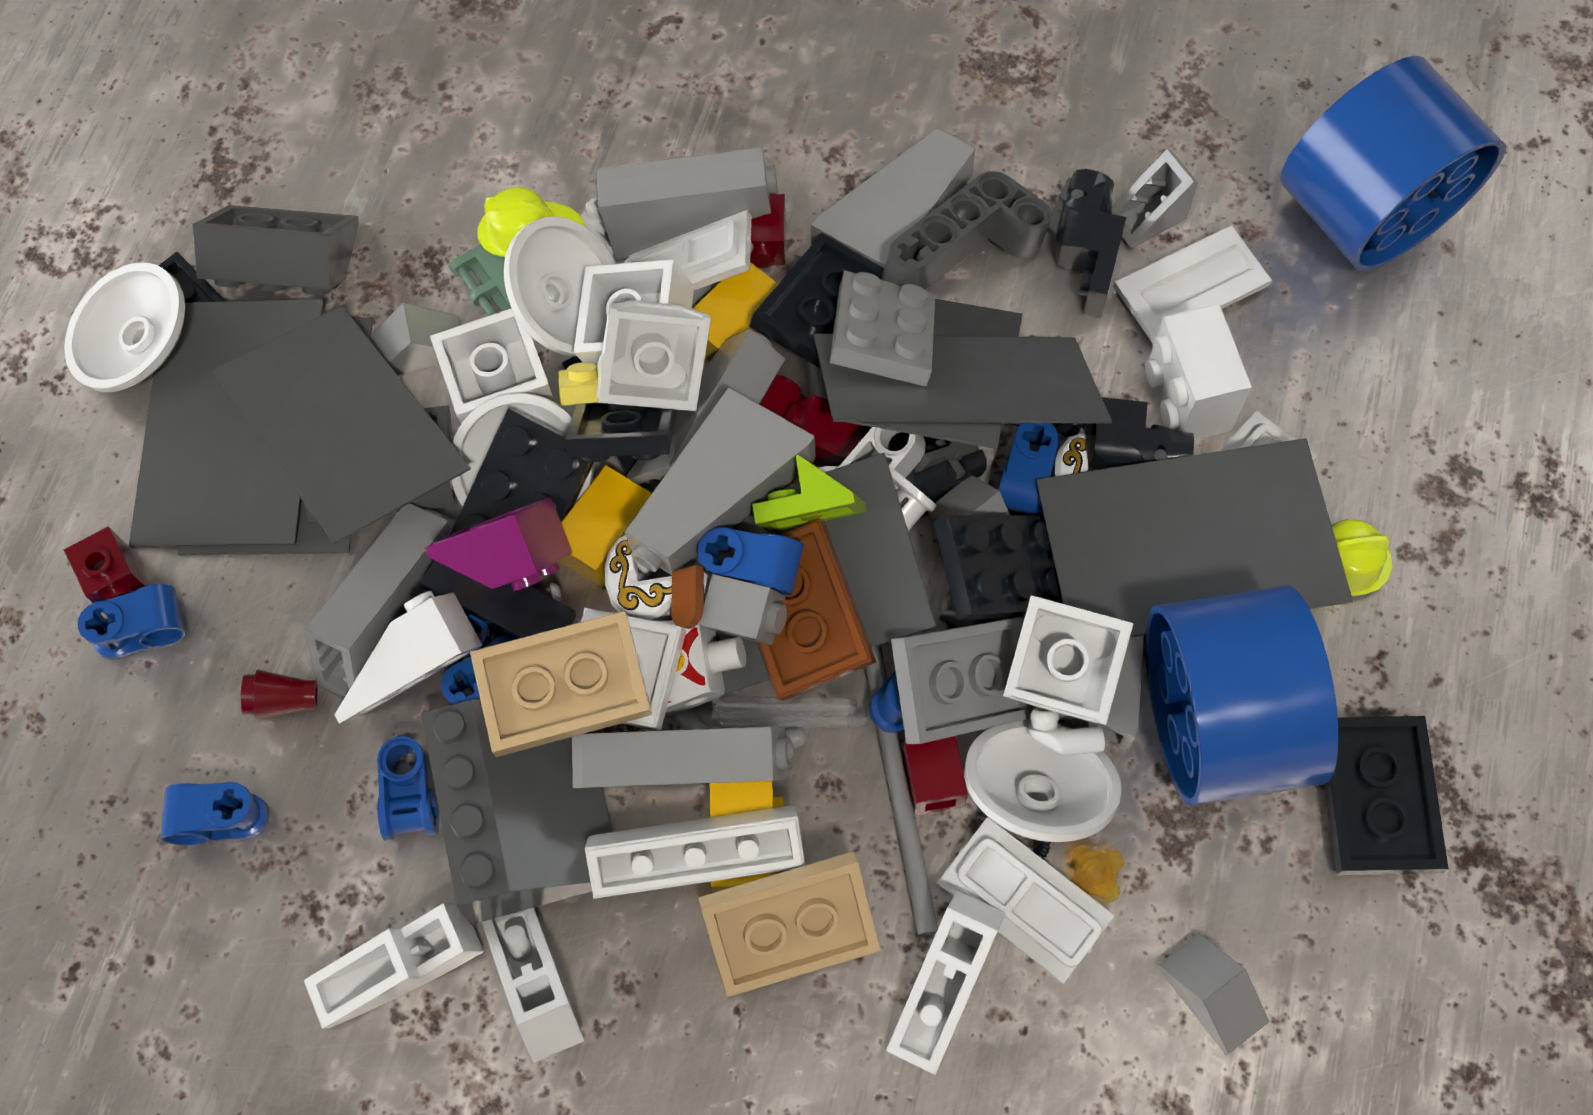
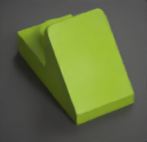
M798 454L796 455L801 494H798V491L794 489L779 490L768 494V501L752 504L755 524L768 532L803 526L819 518L827 521L867 512L865 501Z

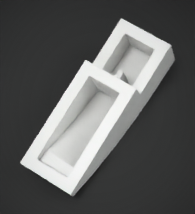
M442 903L401 929H387L306 978L304 982L322 1029H329L429 983L478 956L484 950L473 925L468 922L457 905Z

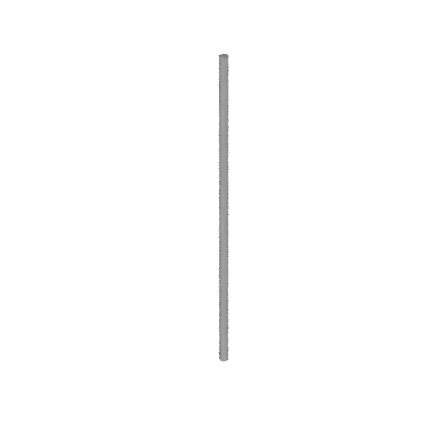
M794 255L785 260L787 273L801 256ZM804 359L811 396L816 394L828 400L821 369ZM881 645L871 647L877 663L865 667L871 699L888 679ZM877 727L918 936L936 934L938 925L899 733L884 732Z

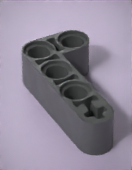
M997 171L985 172L893 241L890 245L881 280L898 286L914 284L926 290L989 239L1015 257L1031 258L1040 251L1052 219V211L1043 200L1008 175Z

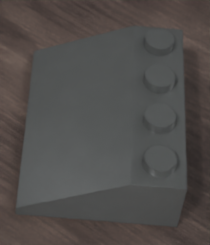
M480 699L468 700L421 713L456 905L468 922L473 925L591 892L592 887L585 853L587 839L591 835L613 832L603 787L573 788L572 737L495 757L491 750Z

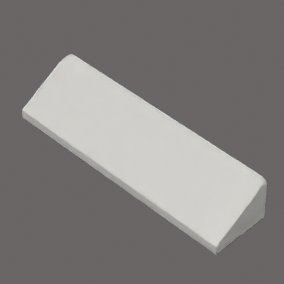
M796 805L589 836L585 845L594 899L791 870L805 866L799 815Z

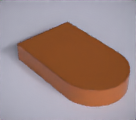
M698 565L672 572V620L676 626L687 629L694 628L702 618L704 607V567Z

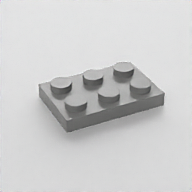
M844 271L839 287L830 363L926 387L932 372L935 293L927 292L922 287L914 284L898 286L894 283L880 280L877 276L866 272L856 274Z
M1020 617L891 639L906 744H921L1031 719L1030 714L1034 710V706L1003 697L1022 630Z

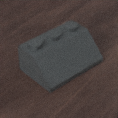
M228 205L193 224L197 278L214 280V284L220 287H236L245 282L256 283L259 289L265 291H279L286 289L287 286L302 287L303 293L311 295L330 293L332 288L346 279L359 225L358 216Z

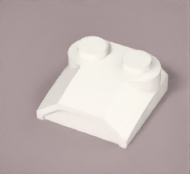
M636 300L610 304L602 354L597 363L599 376L596 397L598 403L696 411L711 321L710 315L675 304Z
M1031 595L1003 697L1106 725L1134 623Z

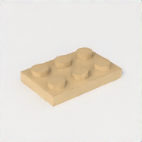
M626 611L470 652L491 750L495 757L652 715Z
M854 851L698 897L727 997L881 951L858 860Z

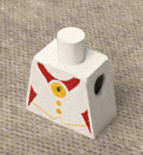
M671 620V621H655V622H660V623H666V624L675 625V623L673 622V620ZM697 624L691 629L684 628L686 634L664 719L724 695L725 689L722 672L746 666V651L740 637L717 641L716 632Z

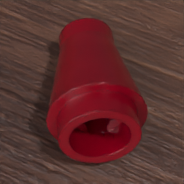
M256 670L255 675H243L241 684V711L243 715H254L257 720L302 710L317 709V680H305L262 670Z

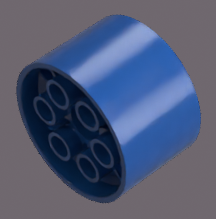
M1410 56L1397 60L1374 72L1328 108L1295 145L1282 168L1280 180L1285 189L1356 270L1369 271L1391 262L1417 246L1459 212L1496 171L1504 157L1506 145L1424 57Z
M1290 585L1275 586L1155 605L1150 609L1146 623L1145 652L1151 706L1169 775L1177 793L1185 804L1194 806L1324 785L1331 780L1338 755V715L1332 674L1324 643L1313 614L1304 598L1294 587Z

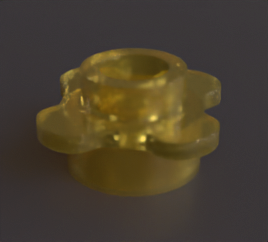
M1085 845L1077 847L1072 853L1075 871L1074 877L1070 881L1088 895L1100 896L1104 902L1115 901L1121 892L1120 887L1117 885L1118 871L1124 866L1122 855L1116 850H1109L1107 853L1092 851ZM1099 869L1101 877L1094 879L1091 876V871Z

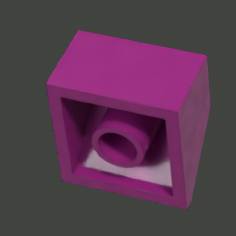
M551 497L467 527L424 547L429 558L491 589L511 583L513 591L533 585L543 580L542 577L560 570L557 561L572 553Z

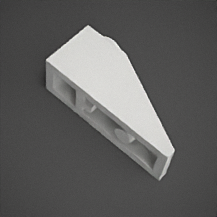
M428 591L404 604L407 613L390 622L336 711L335 717L339 724L370 712L482 646L454 592L434 597L432 591Z
M955 892L945 911L886 1049L887 1052L936 1075L1005 916V912L962 892Z
M534 907L482 922L516 1026L533 1063L583 1042V1035Z

